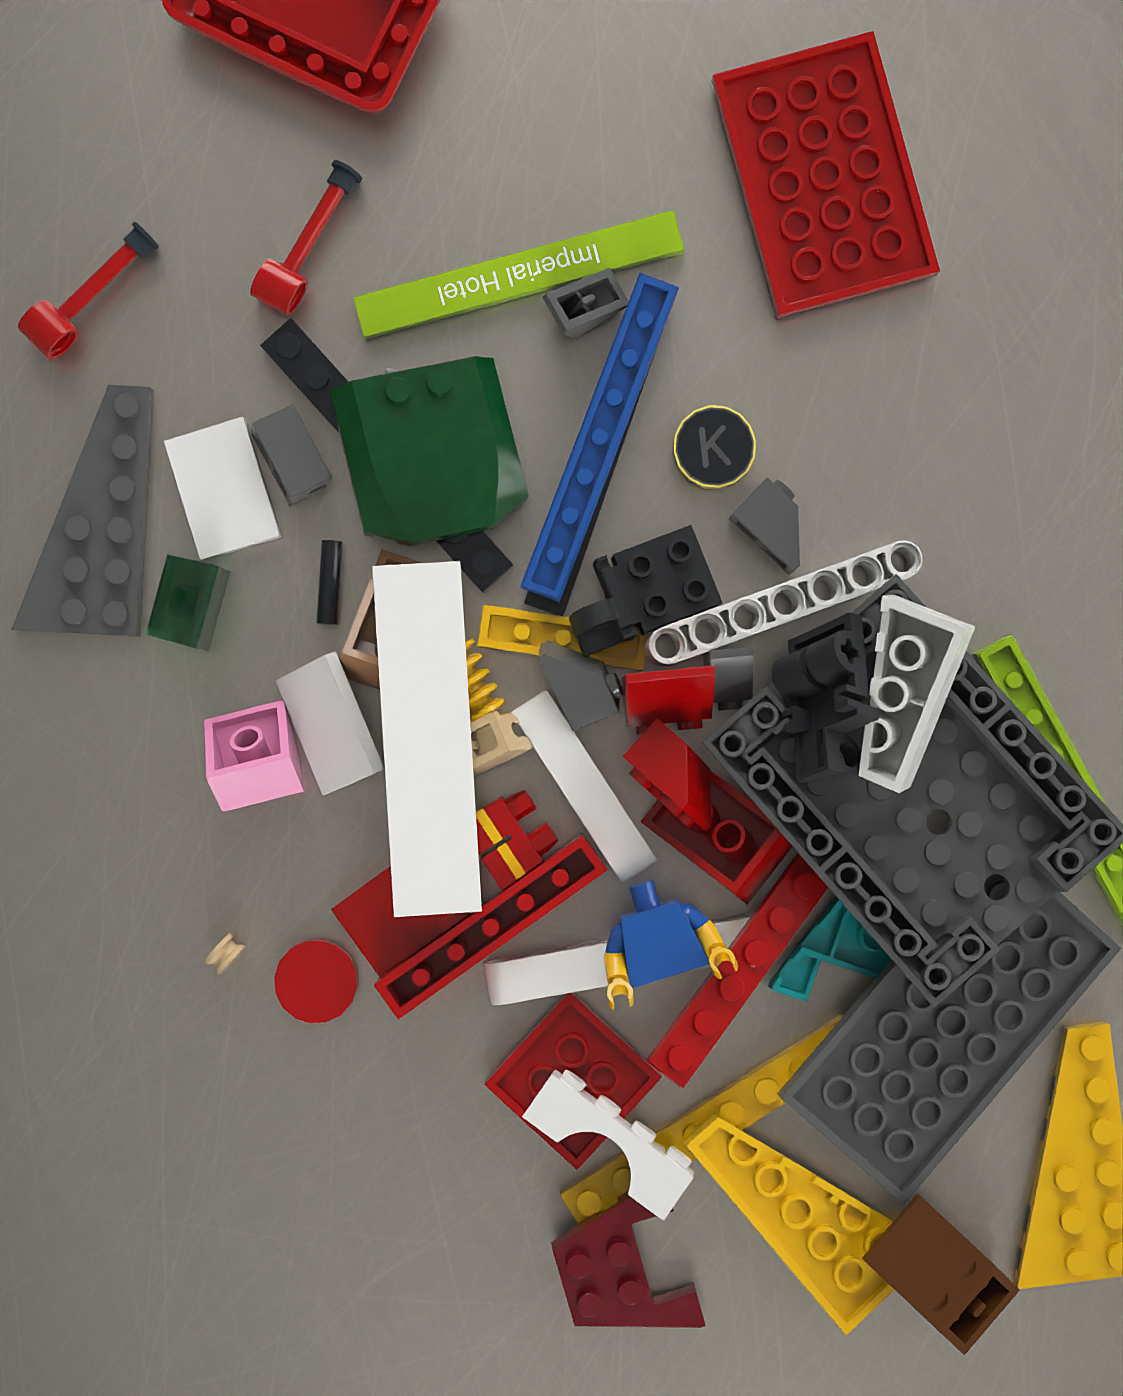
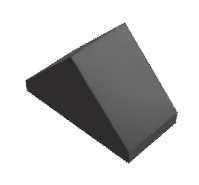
M610 268L548 292L542 297L562 333L576 339L625 309L629 302Z

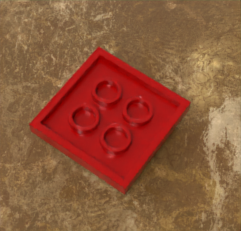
M572 992L562 996L488 1077L484 1085L569 1164L578 1170L604 1142L607 1136L595 1132H578L556 1142L522 1117L555 1069L562 1074L565 1070H569L586 1083L584 1090L596 1099L600 1095L610 1099L621 1109L618 1115L623 1119L662 1078V1074Z

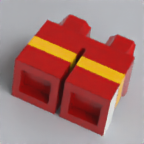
M526 790L512 794L506 799L501 796L476 811L478 855L505 837L512 836L481 858L501 890H504L543 861L542 855L547 853L558 842V838L547 822L529 834L521 825L519 820L537 809Z

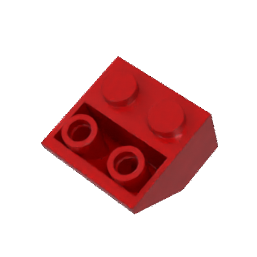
M656 718L622 756L634 767L628 774L688 828L695 822L706 832L712 826L710 768L687 743Z

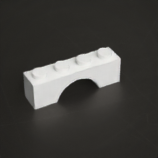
M555 1069L522 1117L556 1142L578 1132H595L612 1139L623 1150L629 1162L631 1182L628 1195L664 1221L694 1178V1170L689 1167L692 1162L691 1159L673 1146H670L668 1151L654 1141L656 1134L641 1122L635 1120L633 1125L618 1115L621 1109L610 1099L603 1095L596 1099L584 1090L586 1083L574 1073L565 1070L562 1074Z

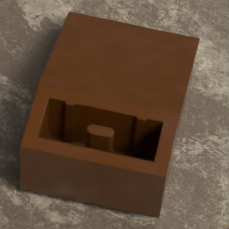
M919 1194L911 1200L862 1257L878 1275L963 1355L970 1350L1020 1291L999 1268Z

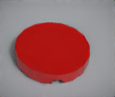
M326 939L305 940L293 946L279 961L274 976L275 993L282 1008L295 1019L310 1024L326 1023L341 1016L353 1002L359 986L358 969L351 954L344 948Z

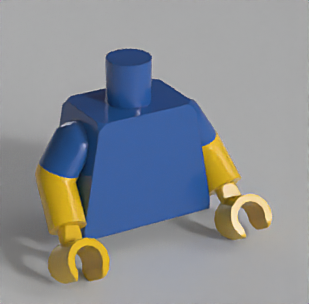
M653 880L628 887L635 910L619 916L620 923L611 929L604 953L605 971L609 985L607 989L609 1008L614 1010L613 998L618 994L626 995L629 1000V1007H632L634 1004L632 988L710 964L714 975L719 979H722V976L717 967L722 961L732 962L735 971L738 970V963L734 954L726 948L714 923L696 907L687 903L680 904L676 898L660 902Z

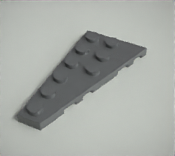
M107 386L11 630L140 637L154 392L151 387Z

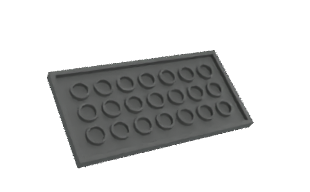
M995 874L991 875L984 883V891L989 898L993 900L1000 899L1006 892V883L1002 877ZM1061 892L1055 894L997 946L1000 951L935 1008L891 960L777 1093L785 1103L903 1205L1122 949Z

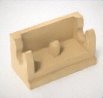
M493 711L470 723L474 777L533 749L528 737H517L512 731L511 726L519 722L518 717L513 714L499 715L498 711Z

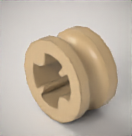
M231 933L204 960L207 965L215 964L217 967L216 973L219 975L233 963L246 947L242 943L239 945L233 942L234 936Z

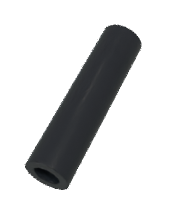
M322 540L317 624L337 625L342 541Z

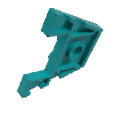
M835 896L770 979L767 987L773 991L807 1002L821 961L875 979L891 961V958Z

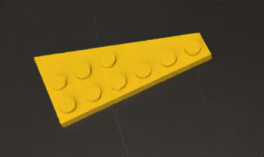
M1106 1021L1063 1026L1054 1076L1056 1077L1052 1100L1051 1103H1048L1045 1117L1047 1119L1044 1141L1040 1143L1028 1204L1031 1208L1026 1232H1023L1020 1248L1022 1249L1019 1270L1015 1271L1013 1282L1019 1289L1123 1276V1124L1110 1024Z
M713 1114L683 1141L689 1151L846 1336L894 1291L862 1259L864 1254L891 1225L893 1220L716 1114Z

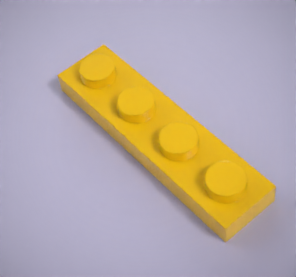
M483 605L477 645L480 648L538 656L540 644L551 641L582 653L569 617ZM635 627L638 634L633 640L622 642L589 656L603 661L605 666L643 671L645 661L644 643L648 634L642 636L639 628Z

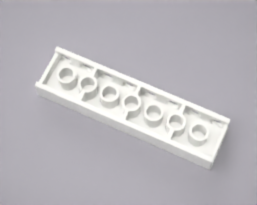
M460 561L372 566L394 917L482 911L461 564Z

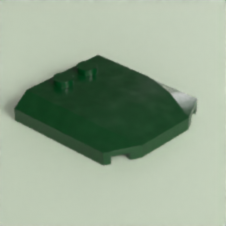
M473 356L352 380L330 390L335 419L365 536L373 537L375 535L395 540L397 544L415 546L485 531L495 527L511 511L527 501L529 495L494 358Z

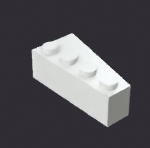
M882 595L880 632L877 633L875 651H877L874 677L871 678L869 695H871L870 706L879 709V720L865 725L858 776L901 793L912 785L975 626L899 596Z

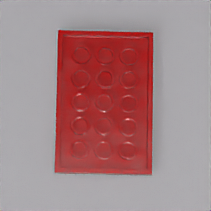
M874 31L712 75L713 89L777 319L936 276L940 272Z

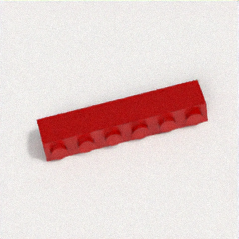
M580 833L504 890L499 891L482 903V911L470 913L436 939L384 973L374 983V987L399 1020L607 871L606 865L583 833Z

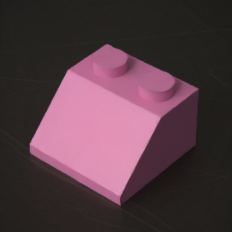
M283 700L204 720L206 779L222 812L304 791L301 760L290 716Z

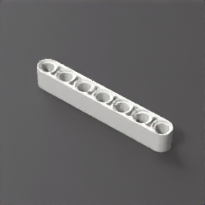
M910 541L894 542L663 626L649 634L646 638L644 654L648 661L655 666L665 667L878 590L895 574L901 580L910 578L917 574L922 566V553L918 546ZM894 551L899 552L905 558L906 567L903 572L897 571L891 564V555ZM855 565L861 566L867 572L868 580L865 586L858 585L852 578V570ZM816 579L823 580L829 586L830 593L826 601L817 598L813 592V584ZM777 593L785 594L790 599L791 610L788 615L780 614L775 609L774 598ZM738 607L746 608L752 614L753 622L749 629H743L736 624L734 615ZM700 621L707 622L714 630L713 640L709 644L700 642L695 636V627ZM659 636H668L673 640L675 652L671 658L661 657L657 653L655 642Z
M754 912L711 920L724 941L726 948L730 946ZM608 938L506 956L484 962L483 966L490 1004L505 1005L609 986L604 964V953ZM710 964L689 971H695L711 967Z

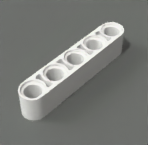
M544 690L513 710L511 713L519 718V726L529 738L532 746L622 884L656 863V857L574 731L571 730L569 723L548 691Z

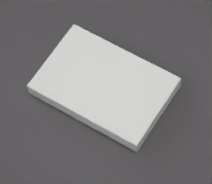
M244 417L164 441L201 561L282 537Z
M336 651L323 655L276 680V684L323 796L385 770Z

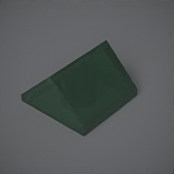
M167 554L146 635L209 651L230 571L214 564Z

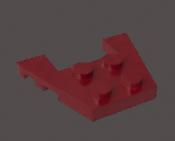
M629 1190L617 1198L618 1202L598 1215L595 1212L551 1242L574 1326L701 1328L706 1326L694 1284L660 1295H651L632 1224L657 1216L628 1195Z

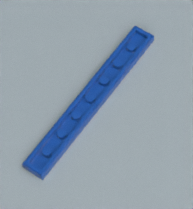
M639 273L522 580L521 589L560 603L679 287Z

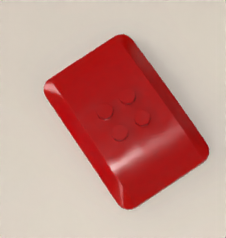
M162 0V5L167 14L175 21L217 43L343 103L365 112L376 113L384 110L391 103L441 0Z

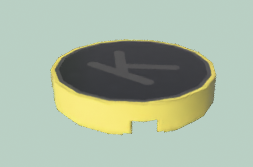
M709 405L694 410L682 420L674 436L673 456L677 469L693 484L704 489L719 490L734 485L747 474L755 459L756 440L751 425L740 413L726 406Z

